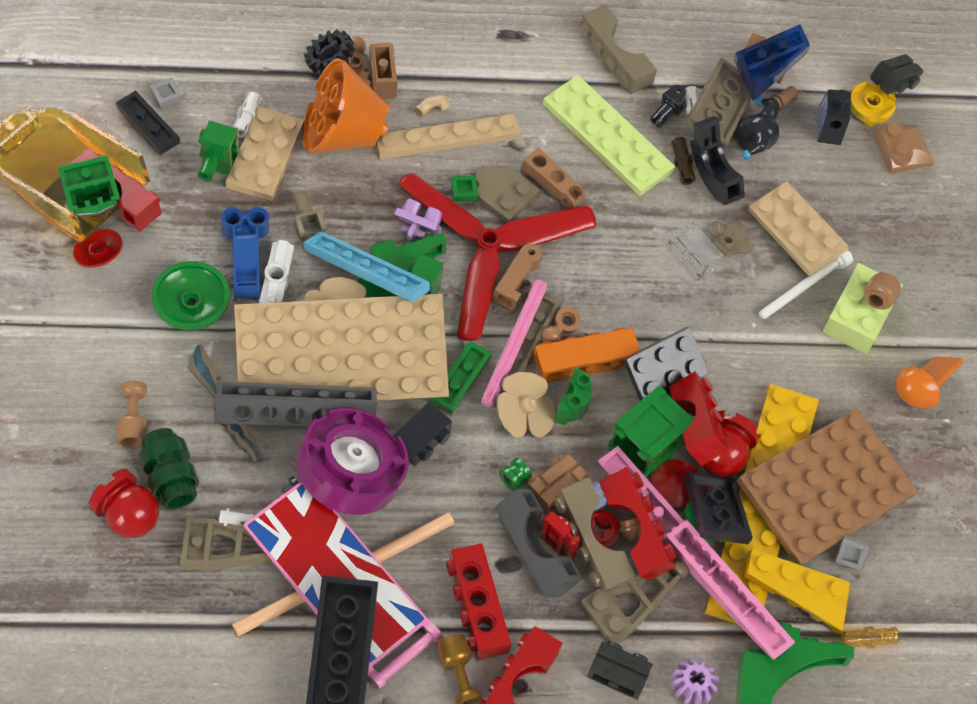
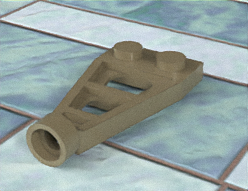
M186 518L180 569L212 571L271 563L272 561L264 551L259 554L241 553L243 541H254L243 527L233 524L224 526V523H219V520ZM220 535L231 538L236 543L235 550L230 554H212L211 544L213 537Z
M680 557L673 559L676 568L670 570L673 577L670 576L668 571L654 578L661 587V590L651 599H648L639 588V585L646 582V580L640 574H636V576L604 591L602 588H599L581 600L580 605L607 641L619 643L633 634L677 583L690 574L687 565ZM631 592L640 602V606L633 615L625 616L614 602L616 596Z

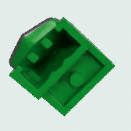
M108 155L58 167L69 212L74 211V214L79 217L95 216L116 207L117 200H120Z

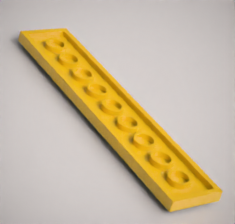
M770 384L756 433L761 435V438L756 447L750 450L744 474L808 437L819 399ZM740 487L739 495L753 539L749 545L725 541L720 558L764 606L768 591L744 577L747 555L751 549H755L777 557L781 543ZM709 596L705 614L737 624Z

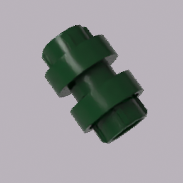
M160 428L151 431L141 441L142 449L139 452L143 471L150 475L147 479L149 489L156 500L160 501L166 509L183 508L195 500L197 496L196 488L199 485V478L192 463L188 462L190 460V452L184 438L178 437L170 428Z

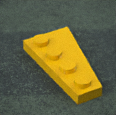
M751 549L748 552L744 572L745 578L773 595L775 593L787 600L786 603L794 608H801L810 614V618L817 622L822 621L830 626V630L837 634L843 632L850 582L755 549Z

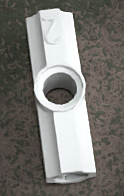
M279 240L272 244L268 265L265 268V279L259 303L283 302L284 293L288 287V275L294 253V245H291L288 241Z

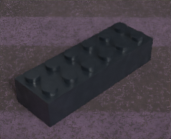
M322 576L306 704H365L378 581Z

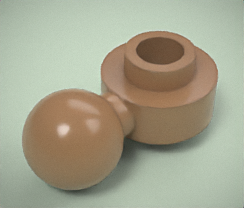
M352 37L355 50L351 51L353 56L346 58L347 64L358 74L359 71L367 70V61L361 55L366 49V43L361 37ZM352 62H358L359 64H358V65H353V64H351V63H352Z
M572 307L560 309L554 318L555 326H548L543 330L542 341L558 342L561 341V333L571 334L575 332L581 323L579 312ZM563 319L569 320L570 325H565Z

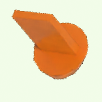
M936 356L921 369L914 366L903 368L895 381L898 396L906 404L918 409L936 407L940 400L939 387L963 364L962 358Z

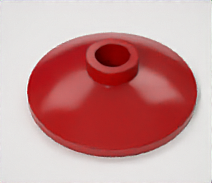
M110 229L93 231L77 242L73 250V257L83 267L94 268L105 265L115 259L121 252L123 247L122 238L119 233Z

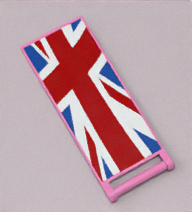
M299 482L244 523V529L316 615L322 576L378 581L368 672L369 680L378 690L386 685L385 681L420 652L433 642L437 643L443 638L440 630L428 620L337 511L328 509L317 501L306 490L302 482ZM423 627L426 631L423 637L381 671L377 672L373 668L375 664Z

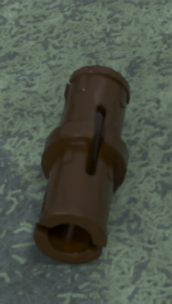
M674 138L671 141V145L675 154L674 164L678 168L681 184H692L696 181V177L692 168L693 158L689 154L686 138Z

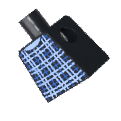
M829 89L826 91L819 105L817 142L841 146L850 121L851 93L845 90ZM832 121L836 123L835 127L830 125Z

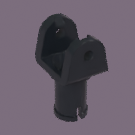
M674 85L662 95V105L650 116V121L654 125L658 122L656 126L661 128L672 114L679 116L685 105L686 89L682 85Z

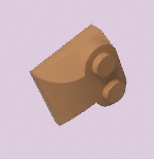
M891 122L885 124L882 129L875 131L874 138L889 173L933 166L934 161L918 125L900 126L897 123Z

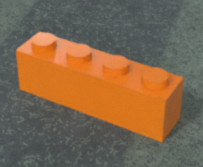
M616 328L611 332L601 334L594 332L585 337H568L563 341L553 343L550 341L542 342L535 346L533 362L537 375L544 378L547 383L570 379L575 367L589 375L626 368L623 358L639 351L640 348L633 328Z

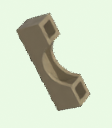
M605 4L582 15L580 32L592 44L595 53L602 57L607 68L616 75L620 85L626 88L631 95L652 85L657 69L644 53H630L616 45L613 36L616 32L618 19Z
M585 478L555 493L556 499L554 501L556 508L561 514H564L569 522L570 529H572L571 535L574 538L577 535L580 537L579 548L577 549L582 562L588 565L590 570L589 577L595 588L598 587V589L602 588L604 591L636 576L624 551H614L605 548L596 540L592 533L591 516L595 507L600 503V499L590 478Z

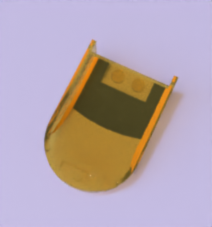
M45 105V109L31 111L29 107L11 114L0 122V178L46 221L80 244L119 209L118 203L120 200H117L116 207L102 214L76 216L74 211L69 212L58 167L68 165L85 150L89 149L95 154L108 155L112 166H118L126 176L131 179L135 178L142 187L150 182L141 153L67 109Z

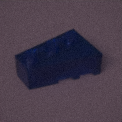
M801 24L735 52L734 62L753 102L808 53L810 43Z

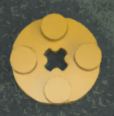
M865 81L856 85L852 90L851 112L867 126L874 127L877 124L888 121L892 117L896 108V98L894 93L887 95L880 89V85L869 84L870 81ZM868 100L871 102L876 101L877 103L876 105H871Z

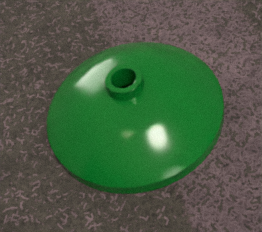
M185 261L168 267L157 277L152 288V304L157 315L168 325L181 330H199L214 324L224 315L230 300L229 286L223 274L213 266L199 261ZM191 302H193V303H195L196 305H194V306H189L188 304L191 303Z

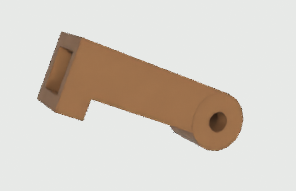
M539 147L523 160L520 173L526 178L532 177L556 199H559L566 209L575 208L585 198L586 194L583 188Z
M528 243L521 248L495 288L493 303L515 313L521 298V293H519L529 274L540 266L543 253L537 244Z

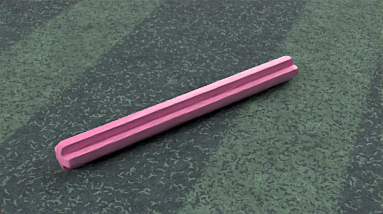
M535 280L483 394L481 403L489 408L495 406L497 397L502 390V382L512 368L546 292L547 283L545 281Z

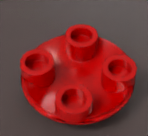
M680 460L663 462L654 470L650 479V483L674 510L685 508L689 502V496L683 479L686 472H698L692 465Z

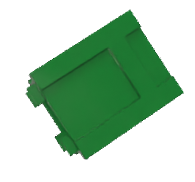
M659 385L615 422V432L613 438L608 443L609 450L612 451L618 446L640 472L648 478L659 465L668 461L686 445L683 433L692 424L694 417L683 410Z

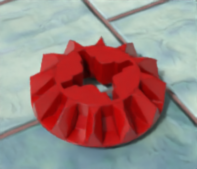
M605 510L593 513L591 516L592 531L595 528V522L600 529H606L602 533V538L596 532L593 533L594 537L605 548L614 546L620 535L618 520L614 515Z

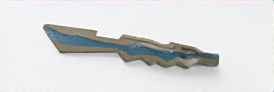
M198 344L188 368L215 397L213 409L216 410L217 379L221 378V375L203 346ZM249 424L227 425L228 433L236 438L237 445L246 449L254 462L259 461L263 455L256 445V438Z

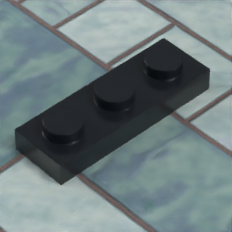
M136 90L116 102L117 109L160 156L180 144V137Z

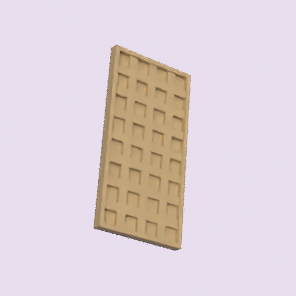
M443 294L422 295L414 302H410L400 296L234 305L238 382L376 388L377 402L449 397Z

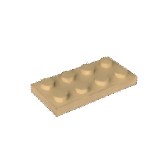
M258 106L255 119L253 118L226 180V188L273 201L303 129L304 119Z
M788 181L749 205V212L808 276H811L848 251L846 242Z

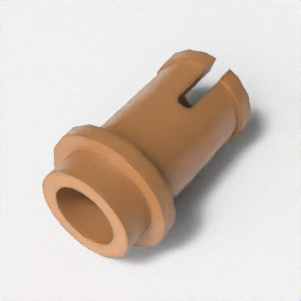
M789 86L780 93L772 94L770 98L778 100L780 104L779 111L785 108L786 104L796 100L799 94L794 86Z

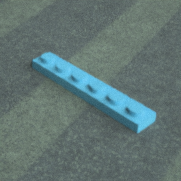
M322 231L303 242L304 251L410 302H414L430 291L428 281Z

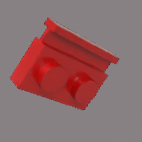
M553 511L544 518L541 538L559 556L563 553L565 556H570L572 560L576 557L580 537L577 535L574 538L571 535L572 529H570V524L563 516H557Z

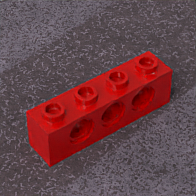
M480 543L451 550L449 560L446 561V567L449 577L453 576L456 585L453 586V593L456 602L460 601L463 610L460 611V618L463 627L467 626L470 636H467V643L471 652H475L477 661L508 654L511 648V640L483 544ZM470 573L475 575L477 579L469 581L463 575ZM478 598L482 600L484 604L481 606L473 605L470 600ZM485 623L490 626L491 630L481 631L478 625Z

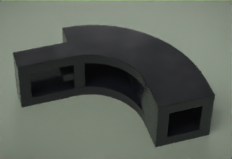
M712 116L694 123L695 139L690 141L697 170L711 194L723 205L744 198V178L730 166L722 149L719 119Z

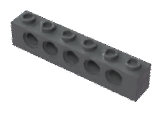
M217 382L215 423L227 425L250 424L254 426L277 425L280 427L303 426L309 428L313 420H318L326 416L328 411L339 408L359 409L376 416V388Z

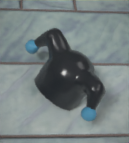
M757 97L755 104L760 107L764 105L762 111L739 121L737 137L744 149L742 152L743 159L749 160L752 155L764 152L776 144L780 133L779 125L776 122L780 108L778 100Z

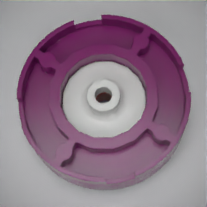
M333 409L328 411L326 416L318 420L315 419L310 424L297 452L296 468L306 490L328 509L352 515L370 514L387 506L402 484L409 465L406 446L400 436L396 439L386 429L388 423L381 418L359 409Z

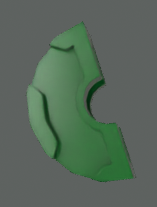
M577 367L573 371L567 392L563 395L554 421L556 424L567 425V422L580 420L588 409L592 394L591 377Z

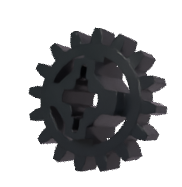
M336 29L333 33L328 30L326 35L319 34L318 40H312V46L306 47L308 52L304 54V61L313 73L319 72L321 75L328 64L334 59H341L348 63L346 58L353 56L351 51L355 50L354 42L344 30L339 32Z

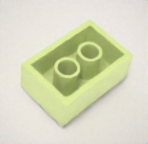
M858 263L822 333L867 355L892 306L882 310L875 309L868 304L864 297V289L870 279L878 272Z

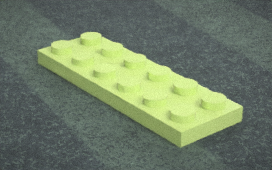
M579 75L543 99V105L639 196L674 172L675 165Z

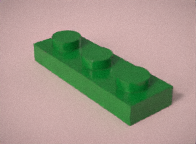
M469 341L448 372L449 397L430 398V403L452 415L491 359L492 352Z

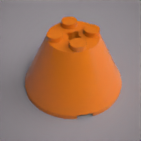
M334 59L319 77L314 88L318 90L314 103L309 102L305 114L302 133L303 147L312 154L367 147L373 148L379 136L383 137L388 129V123L385 120L390 104L385 102L344 60Z

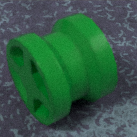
M517 457L511 460L508 467L504 466L499 470L501 480L512 491L520 488V484L523 481L527 482L532 477L528 466Z

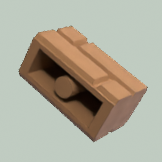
M391 43L369 45L371 87L382 99H394L397 95L394 46Z
M566 454L561 459L559 457L554 458L548 464V469L544 473L537 472L528 480L527 489L533 491L545 515L557 509L554 501L556 499L555 493L589 477L588 473L569 454Z

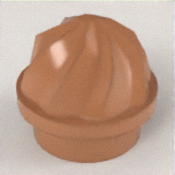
M637 515L620 519L621 527L619 531L622 536L630 541L639 540L641 526Z

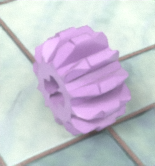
M694 657L690 658L688 664L681 661L678 665L679 669H674L672 673L675 679L672 680L671 687L678 689L675 693L676 697H681L682 695L686 697L684 704H688L690 700H693L694 704H701V701L708 703L711 700V695H715L718 690L715 684L718 683L719 678L718 676L711 675L715 670L714 666L704 667L706 664L705 659L701 660L699 664L696 663Z

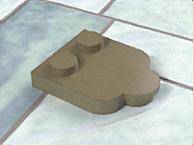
M486 166L478 169L476 172L478 202L505 223L513 221L539 196L540 189L510 167L500 166L494 169Z

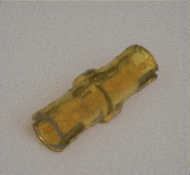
M865 627L864 630L842 631L841 642L845 643L846 646H866L868 649H872L876 645L898 644L899 633L896 627L880 629ZM879 636V638L861 639V637Z

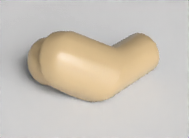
M444 94L429 96L416 106L414 110L418 116L423 117L436 106L441 111L448 109L451 106V102Z

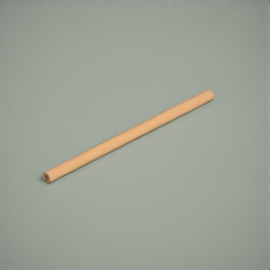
M446 513L371 553L381 563L454 525V520L450 513ZM295 591L233 623L232 627L239 637L305 601Z

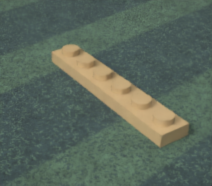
M514 113L388 132L383 137L379 136L376 146L379 158L387 159L520 138V129Z

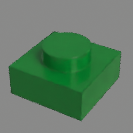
M476 175L451 176L453 202L478 200Z

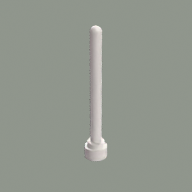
M848 250L811 276L802 280L759 312V317L761 319L768 318L836 268L844 269L853 263L852 254Z

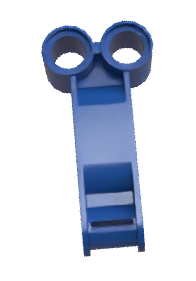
M253 207L247 214H243L238 208H227L221 214L223 235L228 239H233L234 300L243 297H257V300H260L258 239L264 238L269 233V214L262 207Z

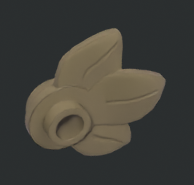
M714 221L710 227V235L715 239L714 249L716 253L723 257H730L736 252H751L755 244L746 239L748 232L746 226L739 222H732L725 226L719 221Z

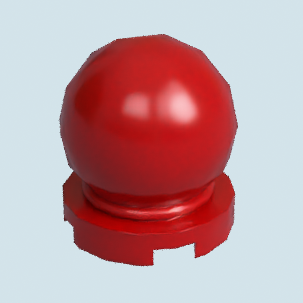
M720 410L718 412L723 420L720 425L728 436L725 439L728 450L704 464L703 467L709 474L720 477H732L740 473L748 463L750 449L756 447L761 435L756 433L758 427L748 418L736 413L735 417L725 415V410Z
M128 469L118 470L111 474L115 479L105 487L100 484L96 488L88 504L92 507L90 510L98 517L105 516L106 523L114 533L122 538L137 539L145 536L156 526L159 518L158 501L151 491L141 485H136L137 478Z

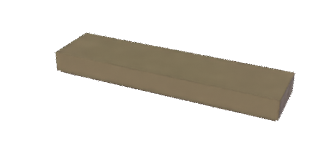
M544 294L508 376L517 372H525L533 358L535 346L539 345L542 341L543 330L551 325L562 302Z

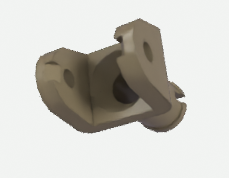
M301 190L293 193L292 199L298 215L295 217L294 227L298 237L304 238L305 233L302 224L316 221L319 231L325 232L326 225L322 212L319 209H312L307 191Z

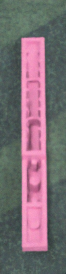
M618 446L597 461V465L607 477L625 467L629 468L633 473L637 472L644 484L641 487L644 497L648 495L654 505L655 510L651 511L654 519H659L664 527L665 534L662 536L665 543L671 544L676 557H680L685 562L690 574L773 660L795 644V641L704 538L700 537V534L687 519L684 521Z

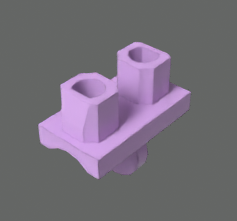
M408 198L402 209L397 207L395 215L399 217V220L411 224V226L403 224L401 231L408 233L407 241L414 242L417 237L423 239L427 234L421 231L420 228L434 234L441 233L442 228L439 224L442 212L428 207L425 217H420L418 212L421 204Z

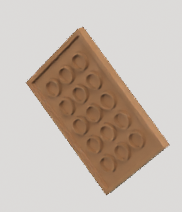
M857 408L741 475L736 480L793 562L801 566L842 541L844 535L849 537L918 493L912 482Z

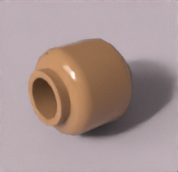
M880 272L875 274L865 286L864 297L871 307L885 310L890 308L899 297L901 285L893 275Z

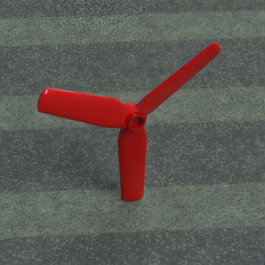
M415 173L406 174L399 181V185L426 208L432 207L442 212L441 220L456 233L476 244V253L468 265L457 329V337L466 341H474L481 338L499 271L498 253L500 251H520L528 243L539 245L596 226L593 210L590 206L585 205L510 221L497 229L485 228L476 217Z

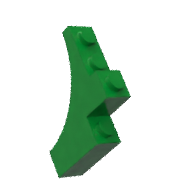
M442 232L436 235L429 234L423 239L414 242H405L399 247L396 246L393 239L386 242L380 241L370 246L369 254L410 273L420 253L431 258L444 254L447 239ZM358 278L357 282L366 289L365 298L398 296L371 282Z
M779 623L795 641V644L775 660L767 653L764 654L761 650L751 649L743 652L738 662L736 704H771L777 690L795 675L815 667L847 666L854 658V647L846 646L845 643L839 641L830 643L819 642L818 639L813 637L800 639V628L792 627L789 623Z

